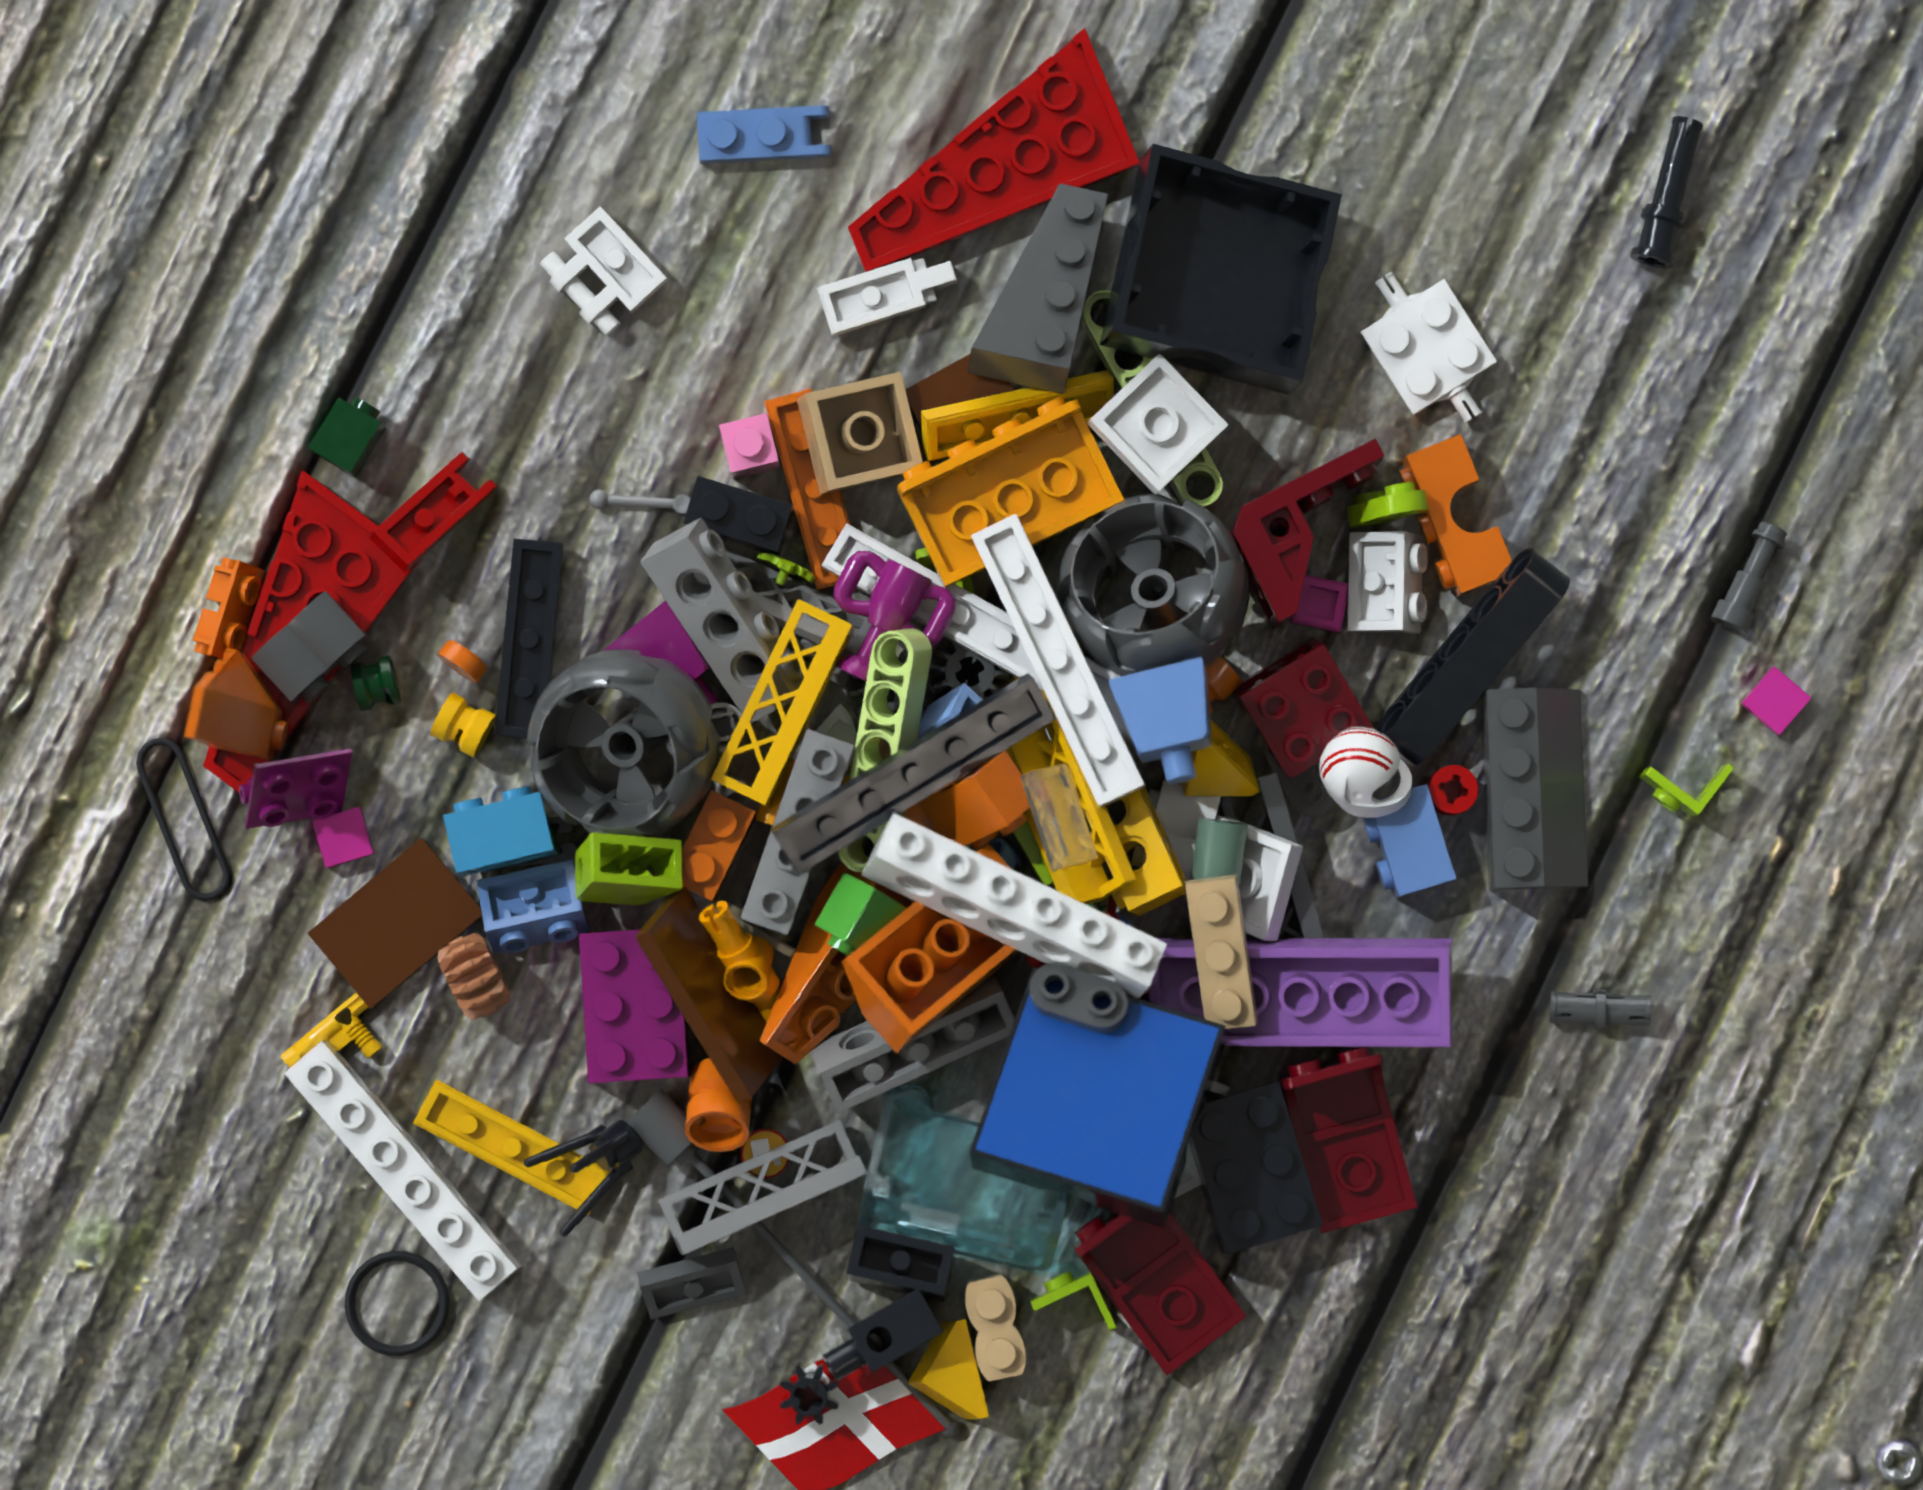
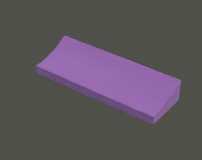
M1156 938L1167 943L1149 987V1002L1204 1019L1193 938ZM1246 938L1258 1022L1256 1026L1226 1029L1225 1046L1451 1047L1452 938H1278L1277 941Z

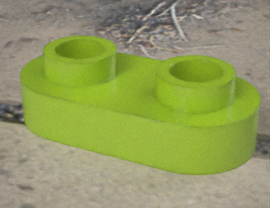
M1405 482L1384 487L1385 496L1384 491L1354 496L1356 504L1346 507L1349 526L1355 528L1377 525L1426 512L1429 510L1425 490H1415L1414 482Z

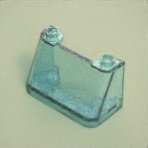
M902 1084L888 1090L863 1188L857 1218L858 1225L954 1246L955 1254L1028 1271H1044L1049 1269L1052 1265L1060 1237L1069 1193L1055 1190H1040L973 1169L969 1152L979 1122L933 1112L934 1101L923 1088L917 1085Z

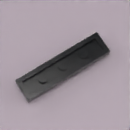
M513 539L495 736L527 739L528 726L534 707L544 689L551 682L564 553L563 543Z

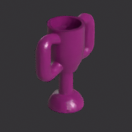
M857 551L847 560L834 586V600L840 609L851 614L868 617V623L871 626L858 653L848 654L840 658L835 666L866 681L871 651L875 640L881 634L888 631L906 628L917 629L910 622V619L917 612L922 600L925 599L938 601L923 632L928 637L933 648L942 640L956 612V599L948 589L931 584V579L888 558L885 562L880 556L871 551ZM868 566L878 577L872 589L870 600H855L852 598V595Z

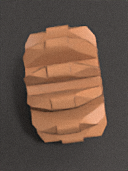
M477 933L465 937L460 936L450 941L449 945L438 950L437 959L440 968L451 989L452 995H454L459 1008L462 1009L465 1016L474 1020L482 1016L487 1017L499 1011V1008L510 1002L511 993L508 988L509 986L484 937Z

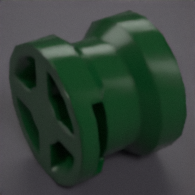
M390 655L380 657L374 664L365 665L360 661L351 666L353 686L361 711L371 710L376 703L387 702L390 705L401 703L398 679Z

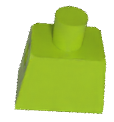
M593 832L576 850V900L636 906L644 905L682 889L681 840ZM650 865L653 867L654 877L647 870Z

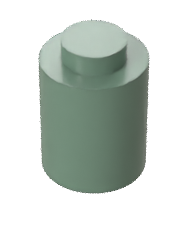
M1199 818L1191 878L1203 879L1237 875L1238 885L1241 884L1248 824Z

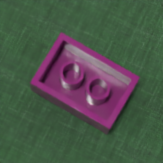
M640 930L579 934L588 1083L690 1077L688 1023L636 941L635 936Z

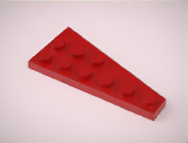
M1082 29L1054 56H1050L1037 67L1035 72L1017 87L1007 92L957 134L948 145L936 155L926 160L918 167L917 171L895 189L889 191L848 226L849 234L865 272L908 259L1049 203L1060 183L1086 188L1139 166L1138 157L1086 29Z
M303 470L297 483L298 488L290 512L287 513L282 528L283 533L274 559L270 563L242 652L246 655L283 711L281 721L288 722L286 741L321 694L308 704L303 698L296 704L292 703L251 657L324 591L330 593L367 634L422 561L421 558L408 571L403 572L370 539L373 530L378 525ZM337 666L325 678L329 683L341 669V666ZM209 747L203 767L239 793V786L247 784L248 779L253 777L254 765L271 762L272 760ZM275 750L274 757L279 752V750Z

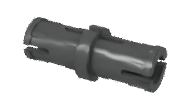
M1595 989V994L1550 992L1549 1023L1572 1022L1594 1024V1028L1605 1029V1024L1650 1027L1651 995L1606 994V990Z

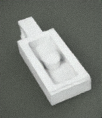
M908 258L820 286L817 289L831 334L836 336L925 308L927 304L937 301L934 291L957 284L958 282L951 261L927 268L924 258L914 261Z

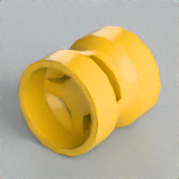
M452 692L441 707L432 725L430 735L442 742L451 740L457 743L461 752L475 758L494 726L496 714L484 708L476 710L468 706L465 698Z

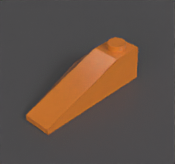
M227 648L224 652L223 660L218 659L214 663L213 673L207 672L194 687L184 737L214 749L273 760L275 750L282 751L284 748L288 722L281 721L283 711L246 655L238 650Z
M842 861L815 900L760 1038L763 1044L795 1065L839 1026L840 1015L857 1001L842 964L848 956L828 945L827 943L832 935L814 925L843 873L845 872L876 888L905 906V910L913 904L899 893L862 876L863 872H855L848 869Z

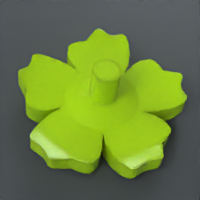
M759 552L757 558L766 560V563L780 569L775 583L784 586L789 574L796 575L812 583L815 579L814 574L808 569L773 553Z

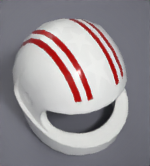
M1351 727L1340 731L1325 746L1319 763L1320 777L1328 794L1347 813L1363 818L1382 817L1398 811L1409 800L1412 792V774L1408 766L1400 759V754L1395 744L1385 734L1366 727ZM1395 773L1400 777V785L1391 796L1382 800L1373 797V792L1388 782Z

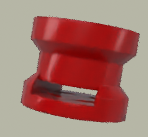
M1448 765L1440 768L1430 776L1427 782L1435 811L1442 815L1454 816L1467 811L1474 804L1478 796V784L1475 776L1468 769L1460 765Z

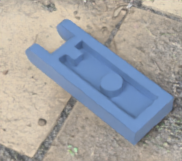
M829 106L697 112L700 164L830 157L832 156L831 145H812L810 119L829 118Z

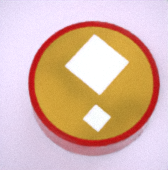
M759 1129L752 1132L748 1140L741 1147L742 1163L788 1143L787 1139L780 1132L773 1129ZM779 1157L770 1161L764 1179L772 1178L782 1173L790 1160ZM762 1165L748 1172L758 1177Z

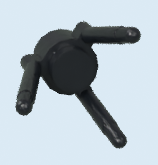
M618 1120L607 1128L601 1124L587 1134L541 1151L524 1160V1166L532 1167L591 1144L589 1146L590 1153L570 1166L571 1172L577 1173L595 1162L604 1170L610 1167L612 1169L561 1227L559 1234L562 1237L568 1236L618 1179L633 1169L630 1160L642 1152V1144L637 1133L625 1121Z

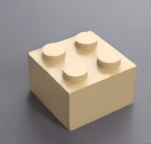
M901 372L805 393L797 398L820 495L903 476L902 473L923 463Z

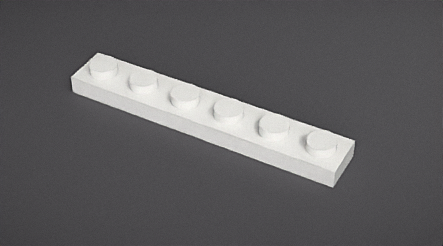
M1017 514L972 534L971 537L1099 807L1101 808L1145 787L1146 785Z

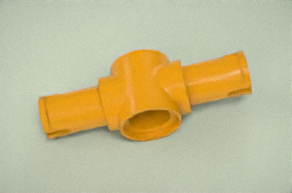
M725 901L717 902L716 908L711 904L700 913L699 921L705 926L718 948L717 956L726 968L723 981L724 986L732 996L753 1003L767 1023L780 990V978L772 967L774 959L772 945L760 936L744 932Z

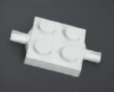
M1393 272L1385 275V278L1395 293L1391 292L1383 278L1376 281L1375 284L1391 307L1380 320L1361 331V335L1412 415H1416L1433 403L1448 399L1451 400L1464 420V424L1472 420V417L1463 402L1466 403L1474 417L1480 415L1482 410L1475 403L1467 387L1477 375L1496 364L1497 361L1445 279H1442L1422 293L1409 296L1406 295Z

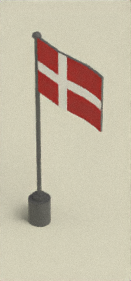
M663 1089L658 1091L626 1122L666 1166L673 1160L680 1166L689 1160L705 1178L716 1175L696 1154L700 1148L691 1143L685 1134L686 1113ZM724 1183L720 1192L723 1197L736 1209L744 1206L745 1204ZM761 1221L751 1225L848 1328L857 1323ZM870 1336L867 1337L868 1346L873 1351L882 1349ZM823 1358L805 1367L806 1372H815L817 1366L822 1363L824 1364L822 1376L827 1382L834 1379ZM894 1361L866 1377L858 1369L839 1380V1386L829 1391V1397L836 1399L839 1402V1406L837 1409H830L825 1406L822 1410L823 1423L820 1425L815 1421L813 1415H804L803 1421L798 1425L795 1423L797 1411L792 1406L781 1409V1401L790 1397L791 1391L784 1389L780 1384L761 1396L735 1406L722 1408V1411L798 1490L829 1489L844 1483L898 1448L943 1431L942 1434L945 1436H953L959 1429L957 1420L951 1422L925 1394L907 1383L910 1378ZM794 1374L788 1379L795 1381L798 1376ZM809 1382L806 1389L799 1387L796 1389L803 1394L801 1402L806 1405H810L813 1399L821 1401L823 1399L817 1394L818 1385Z

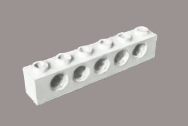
M895 813L880 832L862 873V876L1046 964H1063L1111 980L1120 985L1127 996L1137 999L1150 987L1167 943Z
M321 1041L284 1073L478 1301L485 1299L522 1267L339 1051H336L328 1041Z

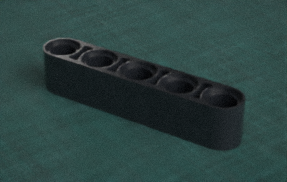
M1527 548L1520 552L1381 717L1376 730L1390 738L1399 753L1411 763L1417 765L1425 761L1560 602L1569 587V577L1533 548Z

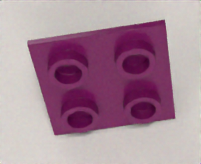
M352 749L255 764L253 777L248 779L247 784L239 786L241 802L243 805L248 804L245 822L246 829L261 826L275 827L285 822L308 818L322 819L342 812L353 753Z

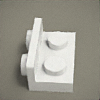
M1407 531L1350 532L1347 631L1420 634L1421 622L1425 620L1427 614V601L1424 593H1422V573L1426 571L1428 565V552L1421 535Z

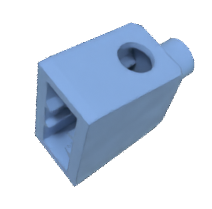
M1202 657L1108 679L1113 696L1141 761L1151 762L1162 759L1168 784L1194 779L1196 772L1191 752L1211 746L1208 676Z

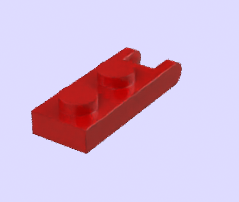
M464 452L458 454L373 530L370 539L403 572L408 571L497 489L498 485L490 479L476 490L458 473L470 460Z

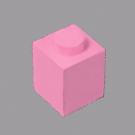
M767 413L719 425L733 479L781 468Z

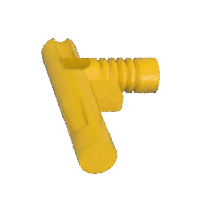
M355 992L280 1056L287 1066L291 1068L321 1041H328L336 1051L342 1050L351 1041H355V1045H358V1048L361 1049V1052L367 1059L374 1056L383 1046L376 1038L373 1039L374 1035H370L371 1032L367 1031L368 1028L364 1027V1023H361L358 1016L368 1006ZM346 1008L351 1011L352 1021L349 1025L341 1023L337 1019L338 1015Z

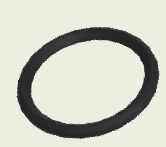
M389 1251L368 1259L356 1270L349 1281L345 1293V1313L353 1334L362 1344L374 1352L387 1356H405L426 1348L439 1336L449 1314L450 1298L447 1285L441 1273L431 1262L420 1255L407 1251ZM391 1261H405L424 1270L433 1280L439 1296V1312L430 1331L421 1339L403 1346L383 1344L370 1337L360 1325L355 1310V1296L364 1276L373 1268Z

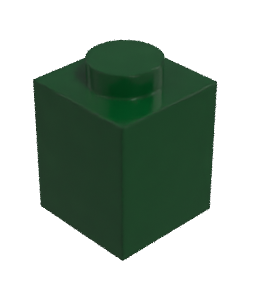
M338 397L308 448L314 454L357 478L386 430V427L376 420L380 411L358 397H355L351 404Z

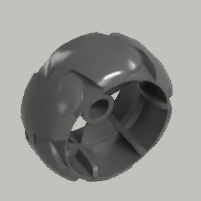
M1145 494L1125 498L1124 501L1103 510L1095 517L1092 526L1086 527L1075 534L1067 546L1061 561L1057 596L1058 602L1084 656L1117 675L1124 676L1202 657L1206 669L1213 665L1222 656L1230 635L1233 633L1238 636L1241 631L1249 604L1250 582L1247 567L1239 546L1231 531L1217 516L1203 506L1188 499H1185L1182 505L1160 494ZM1161 548H1167L1170 552H1179L1183 548L1199 553L1210 567L1211 574L1202 573L1175 582L1167 571L1159 569ZM1123 563L1138 575L1131 586V594L1135 603L1114 612L1102 620L1096 605L1097 593L1106 578L1113 577L1119 571L1118 566ZM1143 623L1147 632H1140Z
M612 649L597 652L584 657L564 670L548 684L540 695L534 707L527 732V744H533L531 773L537 789L545 802L566 823L575 826L582 824L589 834L595 832L654 837L664 833L684 819L701 803L708 793L713 782L711 778L718 765L720 751L719 733L710 721L712 715L711 705L695 680L679 666L666 659L640 655V650ZM611 688L622 691L623 698L629 701H634L635 699L641 701L639 707L610 727L602 715L584 700L594 692ZM669 736L670 741L666 745L668 753L674 755V776L668 786L661 793L655 795L651 784L636 763L662 745ZM602 746L605 757L612 764L621 767L617 789L615 788L610 791L593 777L579 755L578 749L580 747Z

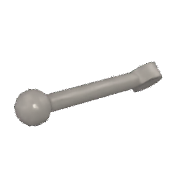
M600 489L593 491L589 497L590 504L597 509H602L606 505L670 508L681 515L686 514L691 499L685 494L678 495L675 499L608 495L604 490Z

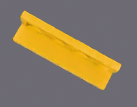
M797 599L711 780L767 807L770 806L836 669L835 664L842 657L855 630L852 624ZM803 614L829 625L821 644L802 651L800 650L795 630ZM791 640L795 653L783 657ZM816 653L807 670L803 657ZM798 659L804 676L799 689L779 696L773 679L777 667ZM769 686L773 698L761 702ZM794 698L787 714H785L782 702ZM776 704L782 721L778 733L757 741L751 724L756 711ZM748 731L751 744L739 748ZM772 743L764 760L760 747ZM754 750L760 770L752 787L726 776L735 756Z
M1046 700L1056 718L1051 722L1055 731L1054 741L1049 740L1045 728L1042 727L1005 751L1039 798L1024 813L1028 818L1029 825L1056 890L1085 905L1103 901L1136 880V877L1106 806L1099 807L1049 700ZM1065 763L1070 766L1074 776L1073 787L1068 785L1064 776ZM1084 809L1089 812L1093 821L1092 833L1087 831L1083 822ZM1103 855L1108 857L1116 876L1108 881L1102 867Z

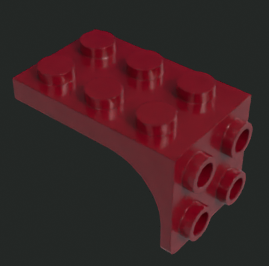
M1358 1047L1336 1053L1337 1063L1322 1068L1319 1059L1288 1066L1289 1076L1278 1079L1323 1224L1319 1226L1320 1233L1418 1208L1386 1093L1381 1066L1384 1063L1381 1053L1369 1054L1368 1047Z
M1171 1212L1169 1213L1165 1228L1116 1213L1105 1222L1097 1215L1075 1232L1079 1241L1072 1245V1248L1166 1376L1247 1317Z

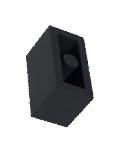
M697 476L683 524L686 526L701 517L707 527L714 530L724 541L756 551L781 556L793 518L794 508L789 503Z
M857 1225L846 1272L847 1280L906 1294L918 1288L924 1298L945 1302L955 1258V1247Z

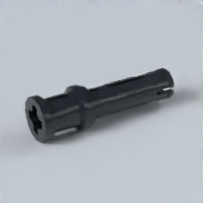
M1675 116L1672 118V127L1652 203L1647 204L1642 209L1643 229L1638 247L1632 248L1630 257L1639 263L1657 268H1672L1675 259L1671 256L1677 230L1683 228L1685 223L1684 213L1680 211L1700 132L1703 130V123L1692 119L1691 125H1688L1684 138L1683 135L1688 117Z

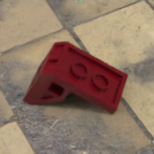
M1376 438L1241 507L1236 517L1232 534L1247 567L1250 586L1273 630L1290 622L1297 613L1314 536L1299 507L1301 506L1305 514L1331 500L1330 497L1334 495L1333 489L1345 484L1347 490L1351 491L1374 479V475L1378 473L1377 466L1385 456ZM1280 525L1285 531V536L1276 537L1270 530Z

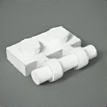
M601 206L564 238L565 242L576 253L572 259L565 263L553 251L540 263L542 268L552 277L549 281L559 293L565 291L581 309L579 315L589 325L594 323L605 336L610 335L620 325V322L609 311V308L618 299L633 313L668 281L667 277ZM588 267L606 285L596 296L579 279V276Z

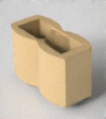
M1003 1273L968 1280L965 1291V1305L968 1317L977 1330L975 1353L983 1376L989 1382L1023 1375L1026 1365V1352L1022 1336L1014 1324L1016 1303L1008 1279Z

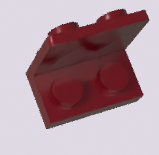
M1313 637L1243 680L1232 692L1239 706L1251 716L1288 778H1294L1320 762L1325 746L1340 731L1351 727L1372 728V724L1327 648Z

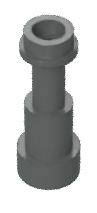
M1760 522L1757 530L1753 531L1752 536L1757 539V542L1743 571H1737L1725 599L1718 600L1710 617L1715 623L1740 634H1747L1755 617L1752 610L1765 584L1761 578L1775 548L1784 549L1785 546L1784 540L1787 533L1766 522Z

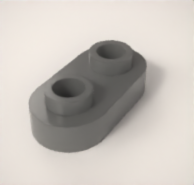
M1058 963L1042 966L1031 978L1029 990L1032 1004L1045 1016L1096 1033L1113 1032L1122 1026L1127 1018V996L1122 987L1111 980ZM1051 981H1059L1064 985L1063 990L1058 994L1047 992L1045 987ZM1098 997H1107L1112 1002L1110 1007L1105 1010H1099L1093 1006V1002Z

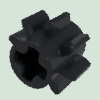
M799 1363L796 1366L797 1379L792 1381L782 1378L780 1383L784 1389L791 1391L790 1397L781 1401L780 1407L783 1409L792 1406L797 1411L795 1423L798 1425L803 1421L804 1415H813L815 1421L820 1425L823 1423L822 1410L824 1407L837 1409L839 1406V1402L836 1399L829 1397V1391L837 1388L840 1382L835 1379L826 1381L822 1376L824 1371V1364L822 1363L817 1366L815 1372H806L804 1366ZM809 1382L818 1385L817 1394L823 1398L822 1401L813 1399L810 1405L802 1403L803 1394L796 1390L797 1387L806 1389Z

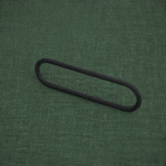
M151 739L138 752L136 760L137 770L182 885L187 893L195 899L203 901L216 899L229 886L231 877L229 866L185 755L179 745L171 739ZM154 746H168L177 755L222 869V883L214 892L200 893L192 887L188 880L144 768L145 754Z

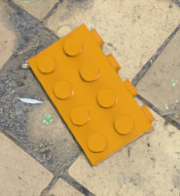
M1063 396L1040 406L1037 409L1039 416L1024 424H1021L1019 418L1012 419L992 430L995 438L978 446L974 439L966 441L947 452L949 460L934 467H931L929 461H925L902 473L905 481L897 485V492L944 588L986 569L971 537L974 533L1017 514L1031 545L1034 546L1124 501L1081 413L1082 408L1078 399L1066 403Z

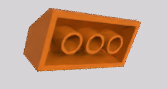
M989 843L977 851V853L1010 868ZM915 901L845 958L842 964L863 1016L897 1054L1020 951Z

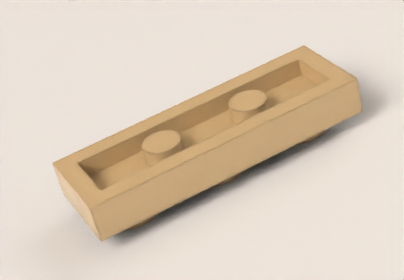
M1237 875L1187 880L1185 887L1204 1019L1223 1024L1225 1029L1256 1026L1258 1018Z

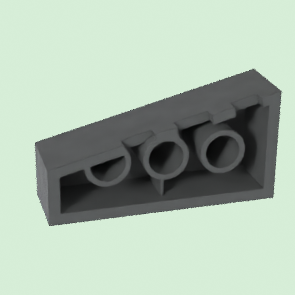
M1061 183L1058 185L971 348L967 373L1064 394L1108 194Z

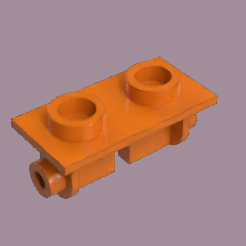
M223 557L220 566L215 565L206 599L221 604L218 612L205 608L202 609L195 634L192 638V641L196 642L194 652L223 660L224 652L227 648L238 651L244 648L248 636V624L254 605L257 603L262 590V579L265 570Z

